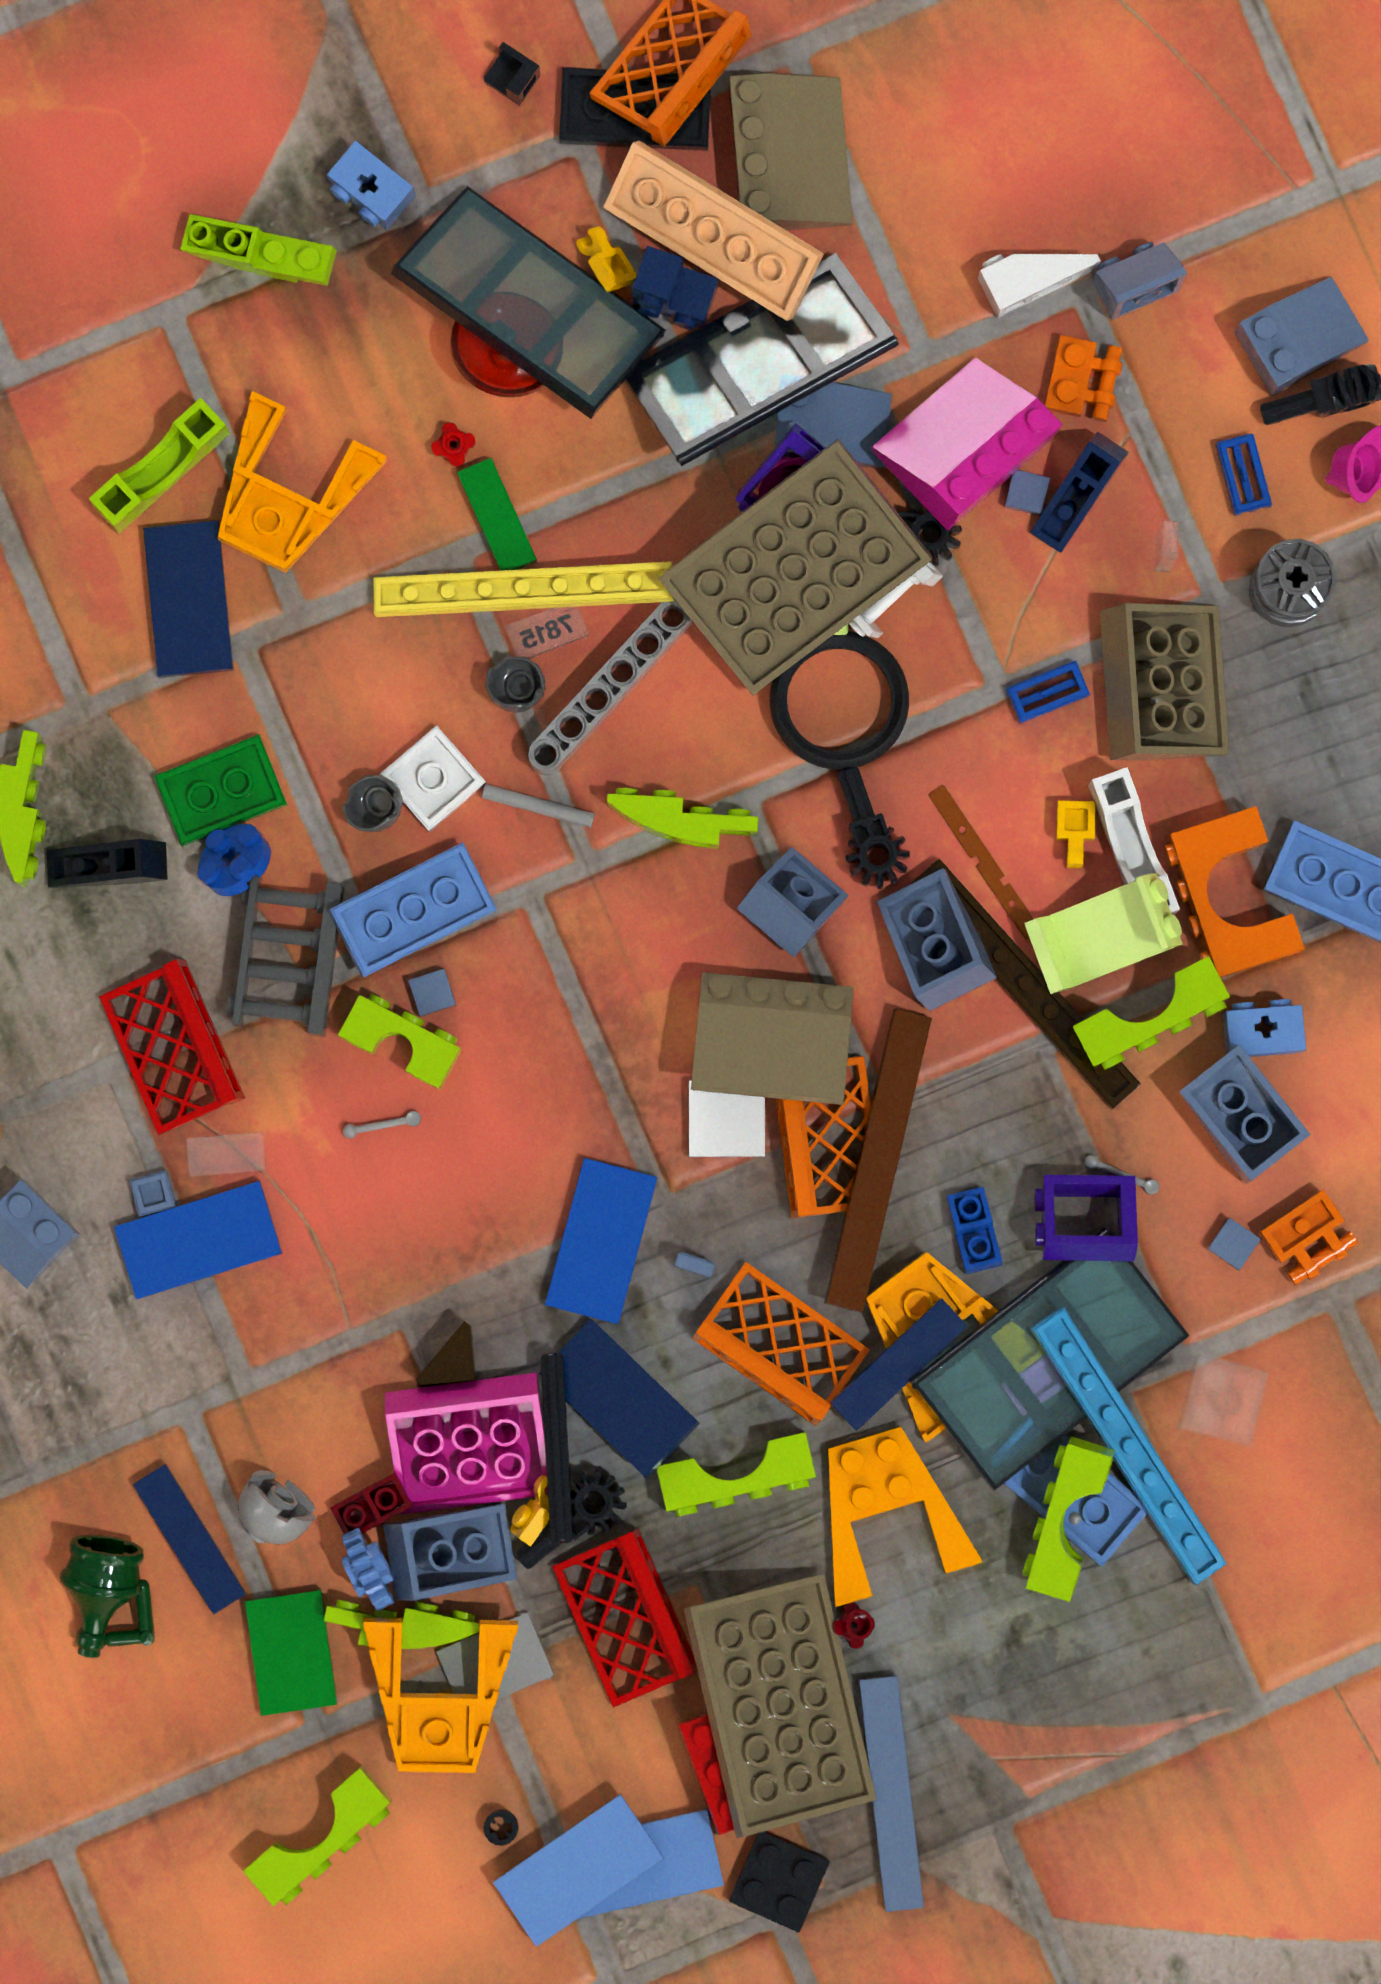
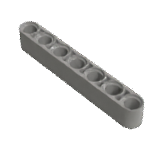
M675 599L673 602H662L530 746L528 753L531 767L535 772L548 776L559 771L694 624ZM669 610H677L683 615L684 620L676 627H669L662 620L664 613ZM649 637L658 643V648L653 654L646 655L637 649V644L642 638ZM619 665H626L633 671L631 679L626 682L614 680L611 673ZM598 692L605 695L608 700L605 707L600 710L589 708L586 704V699L590 694ZM568 720H575L581 724L582 731L576 737H566L560 731L563 723ZM545 747L551 748L557 754L555 761L547 766L541 765L535 760L536 753Z

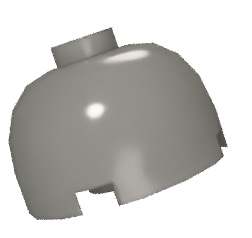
M259 1470L254 1472L245 1484L238 1502V1512L243 1525L246 1527L247 1535L254 1541L262 1544L265 1542L269 1544H287L298 1539L309 1528L316 1515H311L315 1510L313 1502L306 1493L291 1481L287 1480L285 1487L274 1480L277 1475L276 1473Z

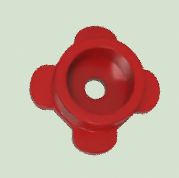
M446 423L442 427L443 433L438 441L432 443L431 450L435 456H442L447 461H450L452 466L459 467L464 464L465 457L469 449L475 446L476 440L473 434H465L458 430L456 424ZM452 441L457 443L455 448L450 447Z

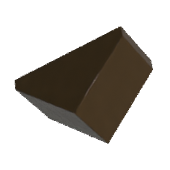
M466 1321L460 1325L416 1378L420 1385L476 1380L472 1326Z

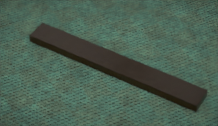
M939 858L911 884L942 868L946 870L985 947L997 976L995 980L1113 1110L1141 1083L1122 1062L1104 1070L1102 1064L1093 1067L1073 1028L1074 1025L1082 1022L1084 1019L1059 992L1050 994L1041 971Z

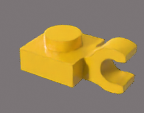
M600 226L590 228L587 231L592 238V242L588 236L576 241L577 247L582 254L592 256L587 262L606 292L629 286L636 280L637 273L620 246L611 247L605 231Z
M1057 801L1056 841H1068L1067 868L1082 869L1084 841L1095 840V801Z
M541 1475L534 1484L535 1500L530 1499L526 1505L524 1504L517 1509L512 1518V1525L509 1528L515 1536L530 1547L549 1521L548 1495L545 1494L547 1477L545 1475Z

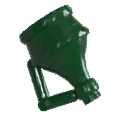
M81 1535L72 1538L69 1546L71 1556L65 1569L60 1573V1580L76 1601L81 1616V1627L76 1634L77 1653L84 1657L97 1658L100 1656L101 1650L105 1645L109 1647L134 1644L151 1645L155 1640L150 1585L145 1579H140L139 1564L144 1559L143 1548L128 1540L103 1535ZM132 1597H135L138 1629L106 1633L105 1629L114 1613Z

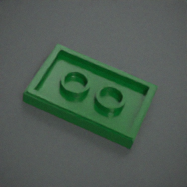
M259 734L154 776L182 847L207 838L216 829L225 830L228 827L245 823L287 806L286 799Z
M322 1590L245 1601L261 1716L337 1705L327 1624L324 1621L325 1609Z

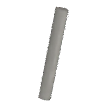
M485 784L482 794L483 799L589 828L592 827L595 813L489 784Z

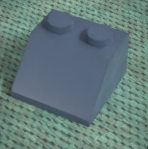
M1153 242L1143 244L1132 251L1133 256L1120 261L1119 257H1114L1098 266L1099 271H1096L1093 282L1110 320H1114L1180 290L1187 272L1165 242L1154 246Z
M791 847L757 881L737 909L750 922L772 938L779 947L795 957L849 895L797 850Z
M20 1180L0 1200V1264L28 1289L81 1234L28 1182Z

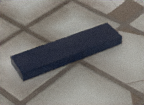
M939 1298L829 1403L856 1431L859 1430L968 1326L942 1298Z
M164 1464L133 1484L213 1615L247 1594L167 1464Z

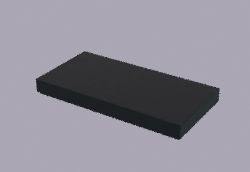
M563 68L559 144L631 147L633 142L641 141L651 148L708 151L711 88L666 146L663 147L652 140L651 133L591 99V90L607 70ZM678 73L656 76L658 89L674 86L679 80ZM652 77L630 81L632 94L654 90ZM626 82L610 85L604 94L611 98L628 95ZM656 99L634 103L635 112L648 119L657 107Z

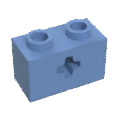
M356 140L327 174L329 184L331 185L329 191L344 204H347L350 200L361 210L358 214L373 227L380 224L388 230L415 197L414 187ZM373 183L375 184V193L368 190L363 194V184H365L366 186H371Z
M1291 999L1269 1001V1008L1254 1009V1002L1231 1004V1011H1226L1222 1014L1226 1054L1238 1045L1242 1047L1249 1057L1295 1054L1306 1051L1302 1005L1292 1006ZM1261 1019H1264L1265 1025H1272L1273 1031L1267 1033L1266 1038H1263L1262 1032L1255 1031L1254 1026L1261 1023Z

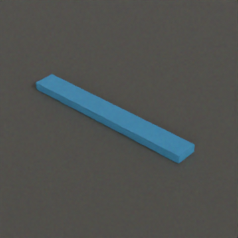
M1058 1308L1030 1327V1330L1104 1446L1116 1450L1113 1460L1192 1584H1199L1225 1566L1227 1562L1065 1308Z

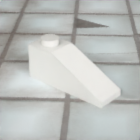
M1000 254L982 264L983 269L979 272L978 281L997 318H1000L1098 270L1101 260L1098 254H1012L1006 258Z

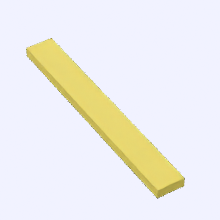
M673 562L374 577V615L376 617L673 602V596L658 579L660 574L673 565Z

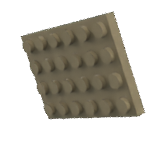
M837 438L660 574L658 579L749 692L754 695L932 561V555L839 438Z
M824 1574L683 1608L736 1838L877 1800L839 1636L833 1632L832 1628L835 1619Z

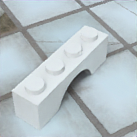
M1128 767L1092 779L1088 788L1093 801H1095V807L1124 885L1136 881L1135 878L1139 876L1157 873L1158 878L1164 882L1167 888V903L1172 915L1176 914L1180 908L1168 875L1159 863L1149 839L1141 811V802Z

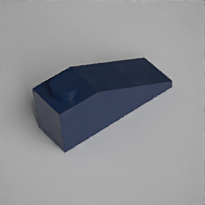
M1097 432L1086 445L1030 533L1062 553L1129 452L1100 432Z

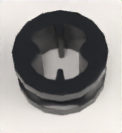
M499 1809L493 1811L488 1815L484 1823L485 1837L495 1845L503 1846L509 1844L518 1833L519 1824L517 1818L508 1810ZM504 1817L505 1823L512 1824V1832L507 1831V1837L499 1838L498 1833L495 1831L491 1832L490 1824H496L495 1818Z

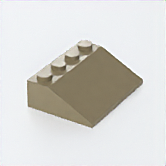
M772 73L730 76L729 95L738 201L785 230L853 225L840 78Z
M1124 603L1101 610L1100 622L1110 760H1159L1229 755L1219 606Z
M702 972L691 1090L843 1105L854 987Z

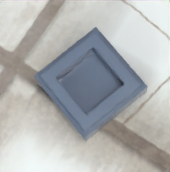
M1017 470L1012 475L1005 508L1041 516L1050 477Z
M445 969L408 980L420 1017L456 1006Z
M168 1171L129 1180L139 1217L177 1207Z
M1229 1217L1207 1250L1239 1271L1261 1239Z
M681 1252L678 1253L674 1267L711 1279L715 1265L713 1264L714 1262Z

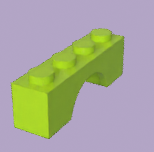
M199 398L172 423L167 434L152 451L129 469L116 473L89 498L90 502L116 532L120 534L230 435L226 424L202 398Z
M1207 956L1175 973L1173 999L1167 1009L1158 1017L1146 1022H1128L1117 1017L1110 1010L1105 1009L1074 1025L1073 1028L1093 1067L1102 1064L1104 1070L1125 1060L1122 1055L1123 1052L1136 1047L1139 1053L1159 1043L1156 1035L1168 1029L1174 1035L1192 1026L1191 1017L1204 1012L1207 1018L1227 1008L1224 1000L1230 998V995L1212 960Z
M806 1432L768 1440L765 1455L759 1466L747 1476L739 1479L723 1480L706 1473L694 1458L660 1465L657 1468L666 1512L674 1510L675 1517L697 1513L696 1505L712 1502L713 1509L735 1504L734 1496L749 1493L750 1500L772 1495L771 1488L786 1484L787 1491L809 1487L808 1479L816 1477Z
M1075 1437L1070 1438L1067 1446H1059L1053 1466L1060 1469L1056 1483L1049 1481L1043 1503L1049 1505L1046 1519L1039 1517L1033 1539L1039 1541L1036 1554H1028L1022 1575L1029 1577L1026 1589L1067 1602L1071 1601L1084 1557L1074 1550L1066 1537L1064 1529L1065 1513L1067 1508L1079 1498L1102 1493L1116 1450Z
M363 1766L357 1769L331 1793L335 1808V1819L332 1830L325 1840L307 1849H290L275 1842L243 1871L273 1907L280 1900L285 1905L290 1903L303 1891L299 1884L306 1877L311 1875L314 1879H317L332 1865L328 1858L340 1849L345 1854L361 1839L357 1834L359 1830L367 1823L374 1828L390 1814L386 1807L391 1803L392 1799Z

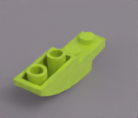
M193 214L189 215L180 248L182 252L236 269L294 283L300 280L328 286L337 250L331 245L266 233L258 227Z
M23 730L16 766L0 765L1 846L14 881L22 887H27L29 879H35L39 864V857L34 856L36 843L43 842L46 831V820H42V813L38 809L29 808V803H35L37 799L39 781L34 779L37 765L43 766L47 744L42 743L43 737L38 732Z
M616 788V794L607 795V805L621 817L645 831L677 843L718 849L719 834L757 836L758 817L751 816L750 810L729 809L728 815L713 814L712 808L691 807L690 813H683V797H676V792L671 790H654L653 796L638 795V789Z
M341 1599L337 1600L336 1606L329 1604L326 1608L324 1621L361 1629L358 1645L369 1646L363 1627L364 1618L397 1617V1612L386 1609H375L374 1614L359 1611L360 1604ZM416 1601L415 1607L407 1606L405 1608L402 1621L401 1649L439 1646L479 1632V1622L474 1621L476 1614L453 1609L452 1616L437 1613V1605Z

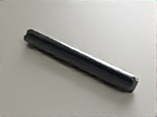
M548 1353L541 1356L550 1540L552 1543L565 1544L573 1541L564 1358L559 1353Z

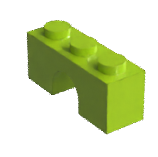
M372 993L368 999L359 995L338 1036L372 1055L375 1054L380 1043L387 1037L402 1036L406 1038L412 1045L413 1054L405 1071L441 1091L462 1051L460 1047L455 1045L458 1039L441 1029H437L435 1034L422 1028L424 1021L409 1012L404 1011L402 1016H399L389 1011L388 1008L391 1003Z

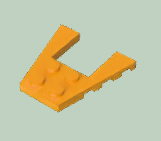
M252 391L247 416L242 429L240 446L233 468L231 485L220 524L218 541L286 573L387 461V456L353 440L320 504L311 501L254 473L286 413V407Z
M927 1252L921 1254L866 1297L867 1305L885 1349L939 1298H942L962 1320L972 1314L979 1325L998 1310ZM1009 1321L990 1336V1339L1017 1374L1045 1354L1041 1345L1012 1321ZM908 1382L902 1388V1391L923 1441L927 1443L942 1432L944 1427L912 1388L910 1382Z
M902 1427L828 1448L834 1603L836 1607L873 1596L851 1522L923 1500L945 1574L982 1563V1559Z
M364 1618L363 1627L366 1632L369 1652L377 1678L379 1694L387 1720L398 1772L475 1773L489 1728L491 1715L499 1695L502 1678L510 1658L513 1641L518 1631V1620H479L477 1694L400 1693L402 1618Z

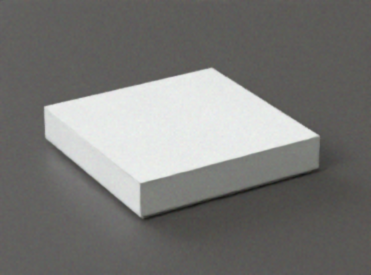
M437 725L380 773V775L387 777L397 784L403 798L402 802L429 832L486 784V781Z
M689 1081V1157H765V1097L691 1090L692 1081Z

